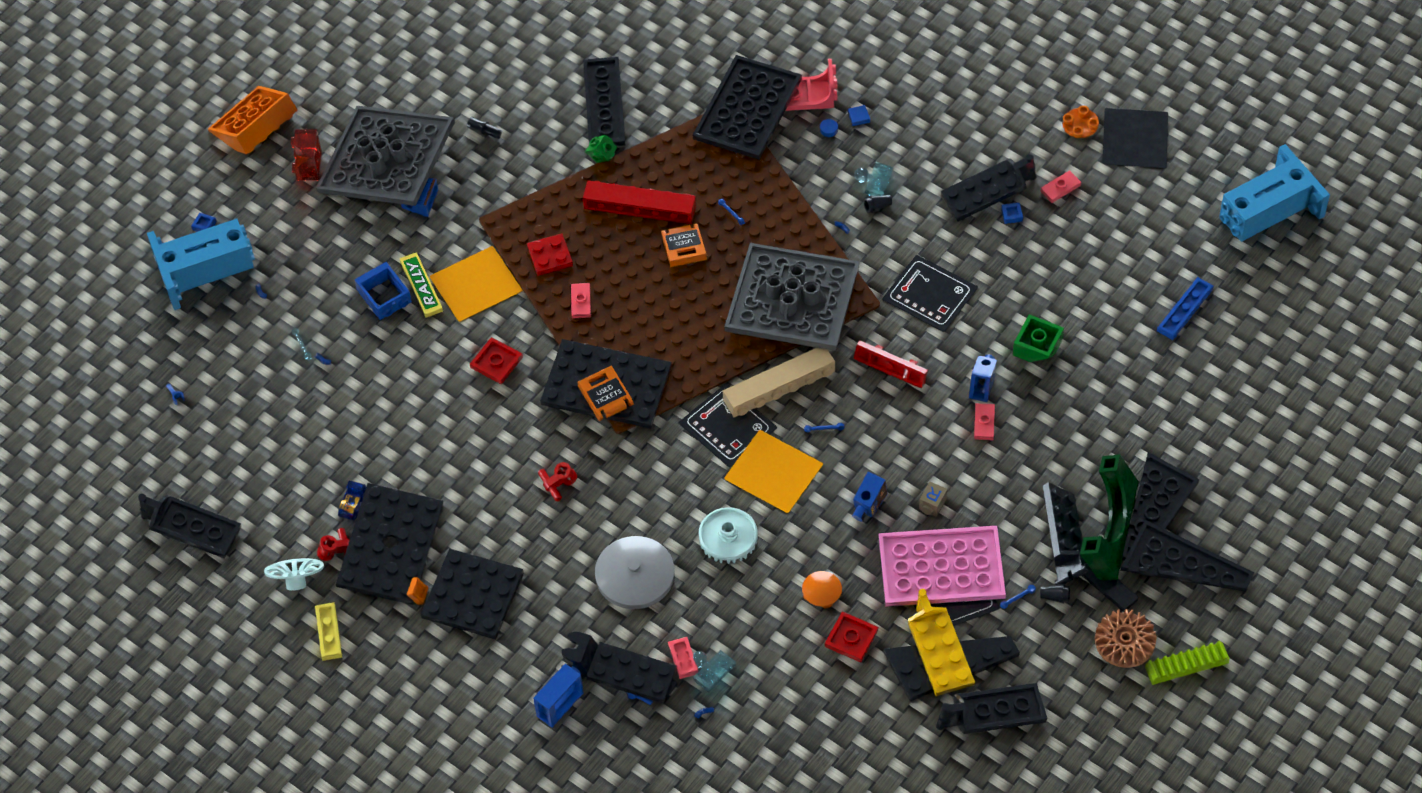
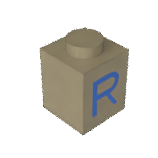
M929 482L919 499V510H922L927 515L937 517L947 500V488Z

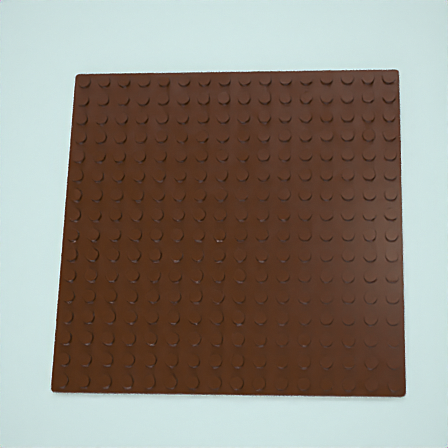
M703 114L614 155L610 161L596 163L479 218L482 228L559 346L562 339L672 362L656 416L801 346L800 344L725 331L724 326L750 243L848 259L768 147L765 148L760 160L693 140L692 135ZM587 180L696 196V210L692 224L584 209L583 195ZM724 199L725 203L740 218L744 219L745 224L740 225L738 220L729 211L718 204V201ZM697 223L707 260L670 267L661 231L665 230L667 234L668 229L690 225L693 228V224ZM562 233L573 261V266L537 276L527 243ZM695 250L677 254L678 256L693 254ZM857 273L844 324L880 306L879 300L859 273ZM590 283L591 318L572 319L571 284ZM607 419L616 434H621L636 426Z

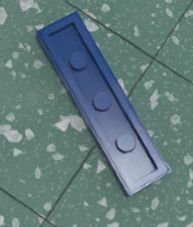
M1197 277L1157 327V332L1174 340L1212 292L1214 286Z

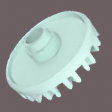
M731 507L720 508L709 513L701 522L699 527L701 549H704L705 555L708 554L709 558L711 556L714 557L716 562L720 560V563H722V560H727L728 564L730 561L734 564L736 559L740 558V561H742V557L746 559L747 554H752V550H755V544H757L758 539L757 526L753 518L743 510Z

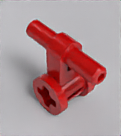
M566 462L557 464L554 469V475L551 477L548 476L545 469L538 471V475L544 482V488L547 492L551 493L555 501L562 499L557 487L562 484L572 485L577 480L576 471Z
M344 528L337 530L340 540H336L335 537L330 535L321 538L320 546L317 549L318 558L323 561H330L336 553H346L350 539H348Z

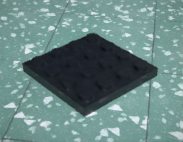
M449 548L421 612V618L496 640L524 571L518 567Z

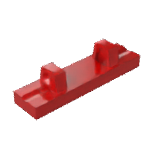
M863 341L857 343L853 359L921 389L925 385L928 370L918 366L917 361L912 359L906 361L883 351L884 347L878 344L874 347Z

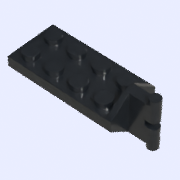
M1028 154L1026 158L1016 163L1009 158L942 190L941 195L957 222L1027 189L1025 182L1037 178L1034 156Z
M1048 482L1043 485L1057 573L1055 585L1066 584L1072 581L1073 577L1077 578L1089 572L1090 567L1080 555L1082 533L1079 525L1075 494Z
M145 494L138 496L141 518L151 520L149 530L224 559L242 527L239 522L167 494L159 501L146 497Z
M1037 683L955 694L953 697L954 704L944 703L942 705L936 728L943 730L946 727L958 726L963 734L1045 723L1048 718Z

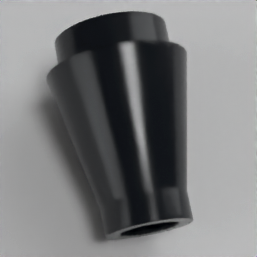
M873 195L864 199V208L867 213L871 212L873 214L892 205L890 195Z
M1065 584L1041 586L1040 598L1064 604V602H1069L1070 586H1065Z

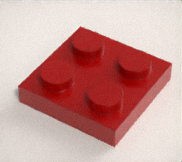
M562 233L527 243L537 276L573 266V261Z
M491 337L472 360L470 368L502 385L522 360L523 354Z
M842 611L825 641V647L861 663L879 627Z

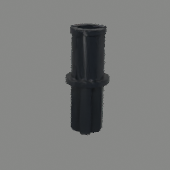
M470 117L467 122L468 128L480 132L481 135L487 134L497 139L502 135V130L489 125L488 121L483 122Z

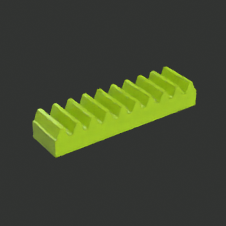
M1219 640L1216 644L1202 645L1199 649L1195 647L1192 651L1187 649L1185 653L1180 651L1177 655L1173 653L1170 657L1157 658L1153 662L1149 660L1145 665V669L1152 685L1228 664L1230 659L1223 643Z

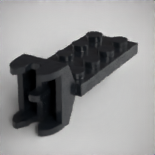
M571 632L567 635V638L572 643L577 644L578 647L562 649V655L568 661L573 662V665H567L577 668L581 673V679L586 677V680L664 704L676 671V665L603 642H599L598 645L594 638L586 633Z

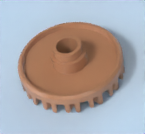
M1120 609L1117 610V613L1112 611L1110 616L1106 614L1105 618H1102L1101 623H1098L1096 628L1095 645L1097 651L1104 660L1118 667L1131 668L1145 663L1152 656L1156 646L1157 636L1151 621L1147 622L1145 615L1140 617V612L1136 615L1133 614V610L1128 612L1127 609L1120 613Z

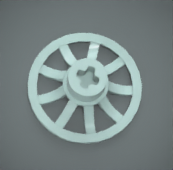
M309 558L290 559L266 567L264 573L270 578L285 579L287 590H300L306 587L305 576L321 571L324 568V563L320 560ZM297 562H303L299 570H297ZM292 563V571H290L286 564Z

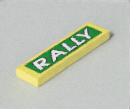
M417 252L399 258L425 318L443 312V308Z

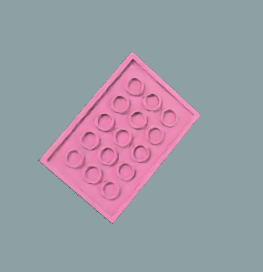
M997 526L879 533L885 607L917 605L918 591L920 589L926 590L930 604L1006 598Z

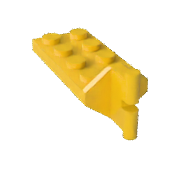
M920 589L918 591L916 607L918 613L908 618V625L935 695L939 696L975 685V680L947 609L944 607H931L926 590Z

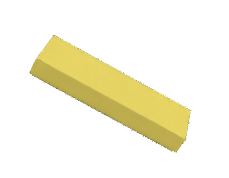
M335 602L316 605L315 611L322 661L342 658Z

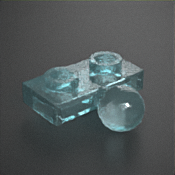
M876 162L872 174H869L867 169L861 167L855 171L854 177L859 182L869 181L865 190L866 195H884L893 167Z
M721 650L710 661H708L707 655L704 652L697 651L693 654V661L697 664V667L703 668L693 679L703 689L710 692L736 666V662Z

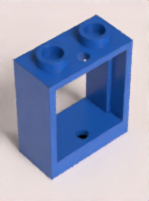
M387 262L355 279L357 291L379 320L390 316L393 312L406 307L412 302L410 291ZM389 280L399 292V295L378 306L367 291Z
M564 664L533 698L536 716L550 727H553L584 694L581 673L577 668Z

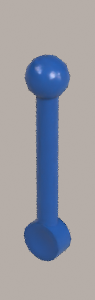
M724 199L718 201V204L729 211L738 220L740 225L745 224L744 219L740 218L725 203Z
M838 423L837 425L811 427L810 425H806L804 427V431L810 432L811 430L825 429L843 430L845 427L843 423Z
M1029 585L1027 590L1007 601H1002L1000 607L1002 609L1007 608L1010 603L1024 595L1034 593L1036 587Z

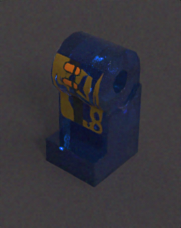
M349 480L346 486L347 491L338 509V516L354 521L357 518L366 485Z

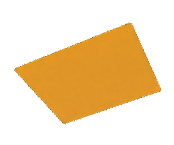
M494 246L488 247L430 275V279L459 322L523 291Z
M759 430L724 479L778 509L789 513L823 463Z

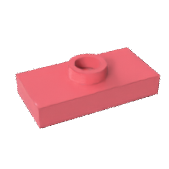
M1069 170L1041 187V193L1053 203L1080 187L1081 181Z
M590 283L571 284L572 319L591 318Z
M975 403L974 440H994L995 404Z
M688 637L669 641L668 646L674 664L677 666L676 670L679 679L699 674Z

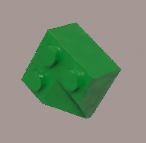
M1029 314L1014 341L1013 356L1028 362L1051 358L1056 354L1063 341L1064 327Z

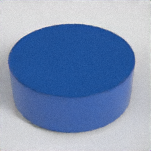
M826 119L821 122L820 133L823 136L833 137L837 134L838 124L835 120Z

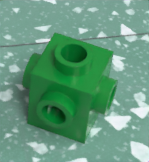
M603 135L594 137L590 141L585 153L596 163L610 161L614 157V151L617 146L610 137Z

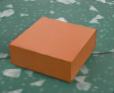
M418 577L412 578L407 596L417 605H423L429 587Z

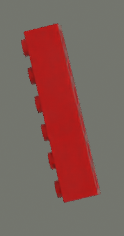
M587 180L583 195L584 209L692 224L696 210V196Z

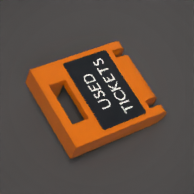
M697 223L693 224V228L690 225L668 229L667 234L665 230L661 231L670 267L707 260ZM695 250L693 254L678 256L677 254Z
M612 365L578 381L579 389L599 421L603 420L601 411L608 418L627 409L624 400L627 401L629 406L634 405L631 396ZM605 377L606 379L594 386L590 385L591 383Z

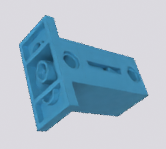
M1284 144L1279 147L1275 168L1223 194L1219 217L1222 223L1230 228L1231 233L1242 242L1307 207L1311 214L1315 215L1318 219L1325 217L1330 194L1288 146Z
M238 219L162 243L160 237L156 238L154 231L147 233L153 255L174 310L181 308L179 302L182 300L181 292L254 268L252 260H255L252 246L249 238L246 236L247 233L244 225H240Z

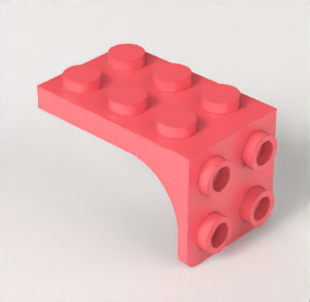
M828 59V67L823 73L817 76L802 77L785 111L834 108V101H837V90H835L837 89V78L833 76L836 75V64L832 65V59Z

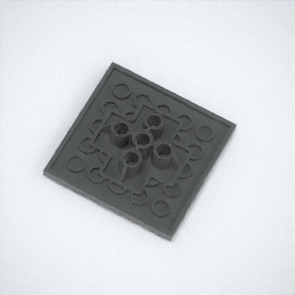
M356 106L316 187L318 193L416 206L455 123L454 118Z
M750 243L724 326L725 331L836 351L860 261Z

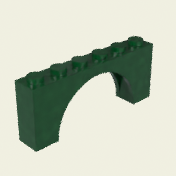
M1120 454L1102 456L1099 473L1105 484L1109 506L1106 533L1104 537H1084L1080 555L1089 565L1097 579L1105 581L1118 579L1139 481Z

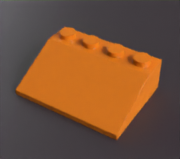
M258 86L210 126L208 131L237 152L247 154L252 152L260 142L265 141L267 136L273 131L278 130L282 123L291 119L298 110L288 93Z

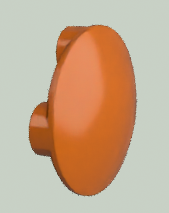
M1082 105L1067 112L1063 116L1062 124L1068 135L1075 138H1087L1097 131L1099 119L1087 106Z
M814 572L803 582V598L815 606L830 608L841 596V582L830 572Z

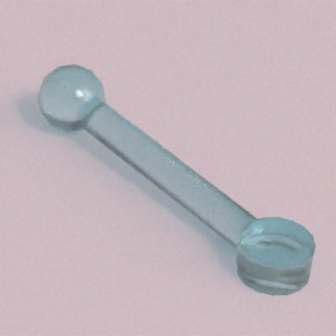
M293 328L292 334L296 336L304 352V358L310 360L312 355L307 351L298 334V328Z

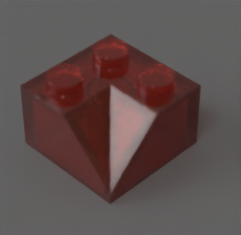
M295 129V135L291 138V146L294 148V158L296 159L292 163V173H295L297 180L319 181L322 149L317 129Z

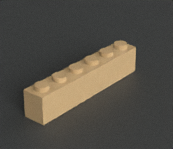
M815 348L723 390V401L733 417L745 415L754 408H760L765 403L777 400L789 392H795L800 387L807 384L810 385L822 377L830 376L835 372V360L827 349Z

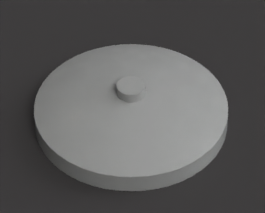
M642 536L625 537L611 543L602 551L595 566L596 583L601 594L612 604L626 609H642L662 600L670 591L675 576L674 563L668 550L657 541Z

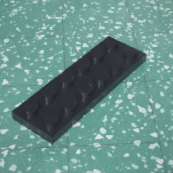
M619 57L583 59L589 143L594 137L605 135L610 137L616 146H626Z

